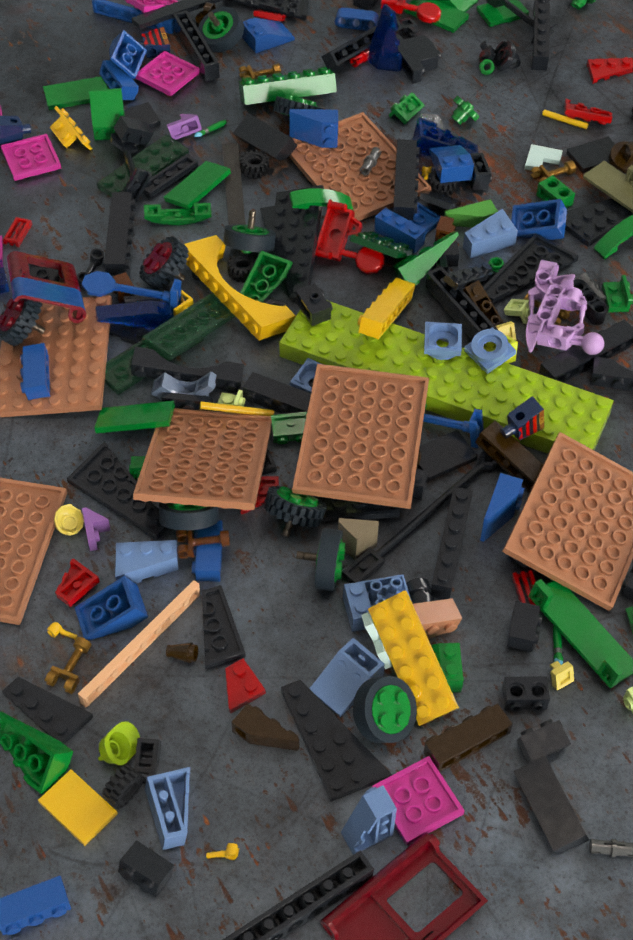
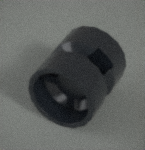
M415 578L406 583L412 604L435 601L434 596L430 595L432 590L426 578Z

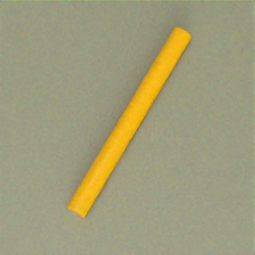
M200 402V409L261 416L274 415V410Z

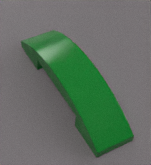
M313 188L296 190L289 193L292 208L308 209L310 205L327 207L328 201L332 199L333 202L346 203L347 209L353 210L351 198L338 191Z
M194 203V208L161 209V204L144 205V219L158 224L187 225L212 217L211 203Z
M633 215L613 227L594 246V250L604 259L608 258L618 250V246L633 236Z

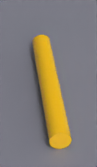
M545 109L542 113V116L583 129L588 127V123Z

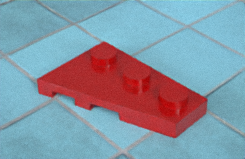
M628 57L588 59L587 67L592 84L597 83L599 79L608 80L610 76H622L633 73V59Z
M565 99L564 112L567 117H578L584 121L594 120L600 124H611L612 112L595 107L588 109L582 103L575 105L570 103L571 100Z

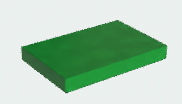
M508 0L529 16V11L519 0ZM489 3L477 6V12L489 27L521 19L504 5L496 8L492 7Z

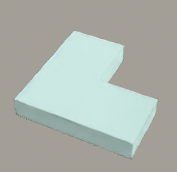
M531 144L525 169L531 170L534 167H540V165H543V162L559 165L563 150Z
M367 612L362 615L364 626L374 643L379 659L385 664L384 668L386 670L392 667V663L371 615Z

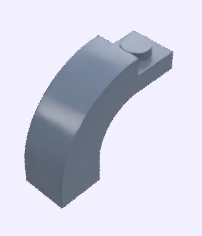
M210 371L199 380L185 382L177 380L164 372L154 380L151 395L160 400L162 392L209 396V393L216 386V374Z

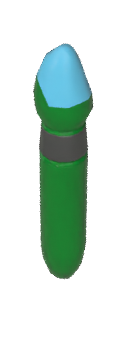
M221 120L196 132L194 137H203L205 134L225 126L227 121Z
M553 626V658L555 662L558 661L562 665L561 633Z

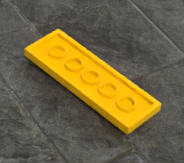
M404 590L368 608L397 677L403 680L414 694L418 725L422 726L458 709V704L407 591Z

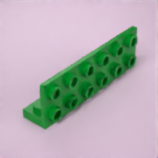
M542 579L535 582L528 597L535 605L540 606L543 614L610 689L633 675V659L570 589L556 581H552L547 585Z

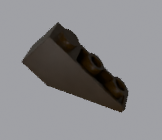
M479 280L463 289L494 326L504 323Z
M247 703L231 722L232 732L249 744L299 750L300 739L297 734L281 727V724L276 719L268 718L257 706L253 707Z

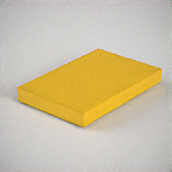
M72 769L38 799L39 804L84 846L118 815L117 811Z

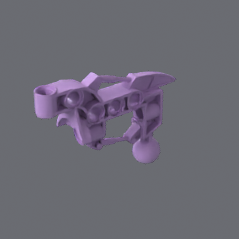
M541 260L535 276V287L528 291L530 316L528 317L526 327L528 351L531 353L537 342V345L567 350L572 345L582 346L583 351L589 355L600 353L604 348V339L600 334L590 332L585 334L584 337L581 336L584 333L583 318L587 309V301L582 291L573 286L575 274L557 276L559 271L557 262ZM539 299L542 303L538 312L533 314L534 300ZM560 309L567 311L580 310V321L577 325L573 327L554 325Z

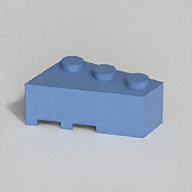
M501 209L465 232L463 248L469 258H474L511 247L516 244L518 230L505 211Z
M177 540L116 543V581L125 576L137 584L142 582V579L152 576L155 578L178 570Z
M190 767L149 776L146 779L145 792L162 850L185 845L188 827Z
M384 785L378 788L372 787L364 793L341 831L353 855L360 850L363 851L393 836L397 808Z

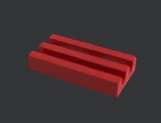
M255 10L253 15L254 17L275 21H284L286 17L284 14Z
M16 217L3 238V244L7 245L9 243L11 246L16 244V247H20L32 226V220Z
M528 570L527 573L521 571L520 574L512 573L519 601L526 603L519 579H522L528 597L531 590L527 578L531 588H533L536 582L532 570ZM528 597L529 603L535 605V603Z

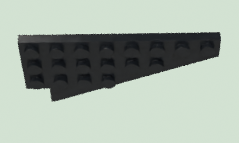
M323 185L277 192L275 206L260 208L266 228L276 233L275 255L293 262L284 279L292 302H296L297 289L311 285L322 206L310 205L308 209L292 208L289 193L302 189H325Z

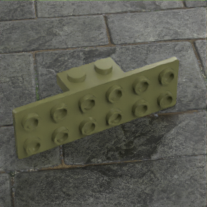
M603 161L583 175L586 181L633 212V165L628 168L625 175L606 161Z

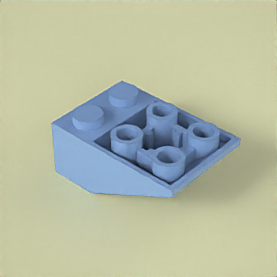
M403 574L344 584L343 601L352 632L366 629L362 615L367 612L369 613L368 608L404 590L407 591L410 597Z
M352 638L338 651L309 689L341 717L353 705L356 692L365 681L374 677H383L385 664L356 639Z

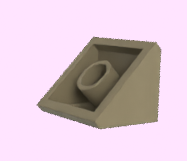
M339 518L338 530L343 531L342 542H345L346 552L354 560L369 548L374 549L377 547L379 521Z

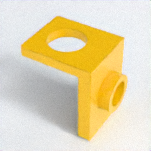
M181 290V304L173 309L174 321L176 323L194 311L193 298L183 290Z

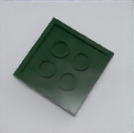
M373 231L358 232V234H352L350 238L351 242L394 258L408 257L412 255L414 250L409 248V244L403 242L395 243L394 239L386 236L384 238L379 237V234Z

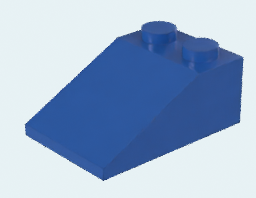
M260 18L243 21L244 32L242 38L255 53L295 40V37L281 21Z
M123 30L113 39L109 48V57L112 62L135 79L147 49Z
M290 109V137L321 148H337L338 110Z
M461 145L429 148L440 183L472 180L474 163L470 153Z
M561 199L513 205L511 221L518 230L517 237L532 238L535 234H538L548 240L564 238L567 208Z
M500 473L484 518L480 541L484 542L513 518L515 510H520L525 488H522L523 479Z
M125 576L74 607L83 637L88 641L132 628L148 618L138 585Z

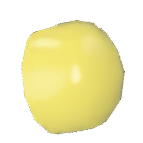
M72 504L61 506L56 511L54 525L64 535H75L83 528L84 517L80 509L72 506Z

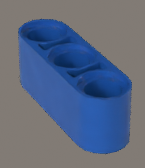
M339 8L335 24L340 28L367 31L377 25L379 15L374 11Z

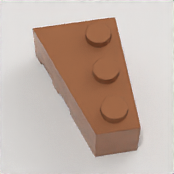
M453 598L413 604L428 639L455 631L463 619Z

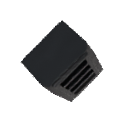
M137 739L134 769L136 771L150 773V776L156 775L161 750V741L159 739ZM144 747L154 748L153 751H143ZM142 755L153 756L152 760L142 759ZM141 764H150V765H151V769H149V768H140V765H141ZM144 777L142 784H146L147 777Z

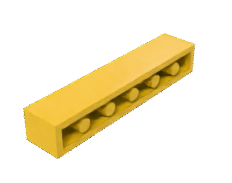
M395 278L392 283H389L388 287L382 291V294L377 296L376 301L371 303L370 308H367L365 313L360 315L358 333L379 339L412 300L415 284L399 278Z

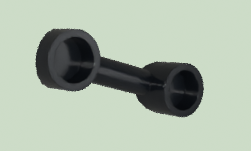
M95 248L91 250L90 265L86 272H80L77 275L79 285L82 286L85 275L93 273L96 266L102 264L104 252L101 249Z

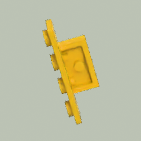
M55 106L54 109L60 117L50 126V129L60 142L68 148L78 138L91 151L93 149L89 144L91 141L85 135H82L84 132L78 126H75L76 122L71 117L68 118L69 113L64 108L60 109Z

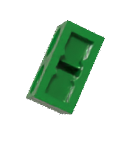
M552 175L538 183L536 196L542 201L561 199L568 209L573 206L575 193Z

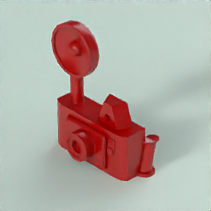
M407 0L381 1V9L398 14H402L404 9L415 11L417 17L426 23H435L441 18V9L434 3L425 2L416 6L406 3Z
M330 199L317 241L315 256L339 262L342 256L356 259V265L361 272L365 274L377 273L384 265L385 258L383 253L367 247H362L358 252L345 250L348 236L361 232L362 222L354 218V211L347 209L346 203L333 202Z

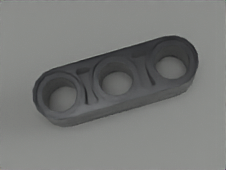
M581 279L573 280V286L582 291L587 301L585 317L592 324H603L608 306L585 281Z

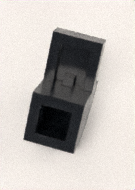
M453 242L432 267L436 269L442 266L447 272L448 267L458 266V243Z

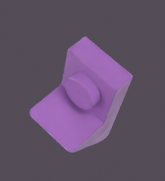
M180 114V120L167 124L173 141L202 130L198 116L194 114Z
M86 507L82 508L90 551L98 550L99 533L110 531L109 520Z

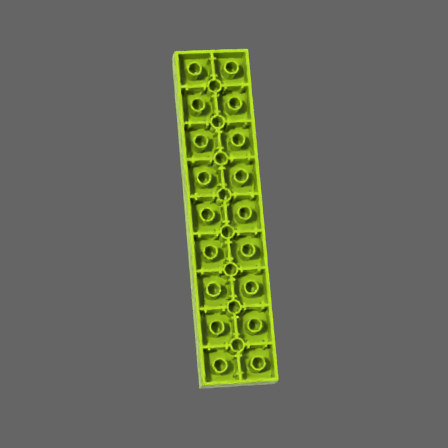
M331 301L333 310L331 311L330 320L311 326L300 309L279 342V356L301 365L310 358L324 365L429 378L425 410L464 422L470 421L474 409L482 410L484 429L494 421L503 427L508 425L507 415L533 396L544 409V429L518 441L522 445L547 454L559 432L595 450L614 400L505 362L487 374L464 351V348L461 349V356H455L448 360L435 359L428 354H424L425 334L394 323L389 326L379 339L358 333L360 327L358 320L360 315L364 313ZM440 339L436 342L439 347H447L449 345L448 342Z

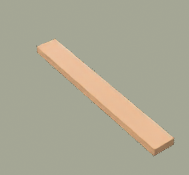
M193 580L78 693L80 704L85 708L88 707L200 596L199 583Z

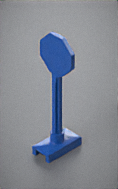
M101 271L85 275L82 281V287L88 295L101 297L113 291L162 299L164 302L170 303L171 317H174L173 309L181 304L182 280L174 279L170 292H160L118 284L109 273Z
M474 409L470 421L464 422L424 414L423 422L460 429L463 432L470 433L471 447L479 448L475 441L484 430L482 410Z

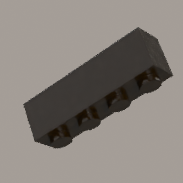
M494 421L480 433L475 443L510 476L523 479L522 487L530 493L543 464L530 451L524 448L516 438L510 436L506 439L500 430L503 426Z
M499 704L492 707L486 706L474 717L470 715L457 726L452 725L439 736L433 735L428 738L424 746V754L426 757L429 756L439 772L510 734L513 724Z

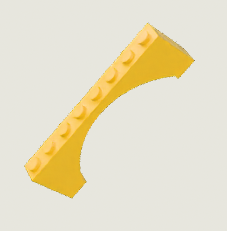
M217 235L184 244L189 250L186 265L258 340L288 330L296 315L286 305L277 306L253 300L233 289L222 278L217 263L224 257L226 245Z

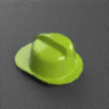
M129 722L117 724L101 739L98 760H104L108 764H116L118 766L126 764L136 754L137 739L140 738L137 728Z

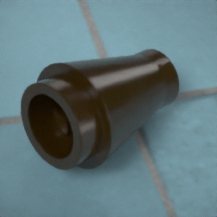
M192 642L167 645L166 656L187 663L196 662L198 658V645H194Z

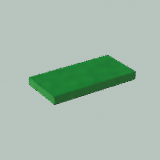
M412 0L409 3L419 6L422 3L430 2L439 6L441 18L439 21L431 24L452 33L469 19L468 13L437 0ZM404 9L405 13L417 17L415 11Z
M101 76L43 86L49 110H54L55 106L65 108L90 103L89 90L108 89L106 82Z
M205 161L164 196L165 202L186 209L192 208L194 203L199 202L231 174L230 168Z
M174 401L102 408L94 427L95 432L108 433L169 427L175 407Z

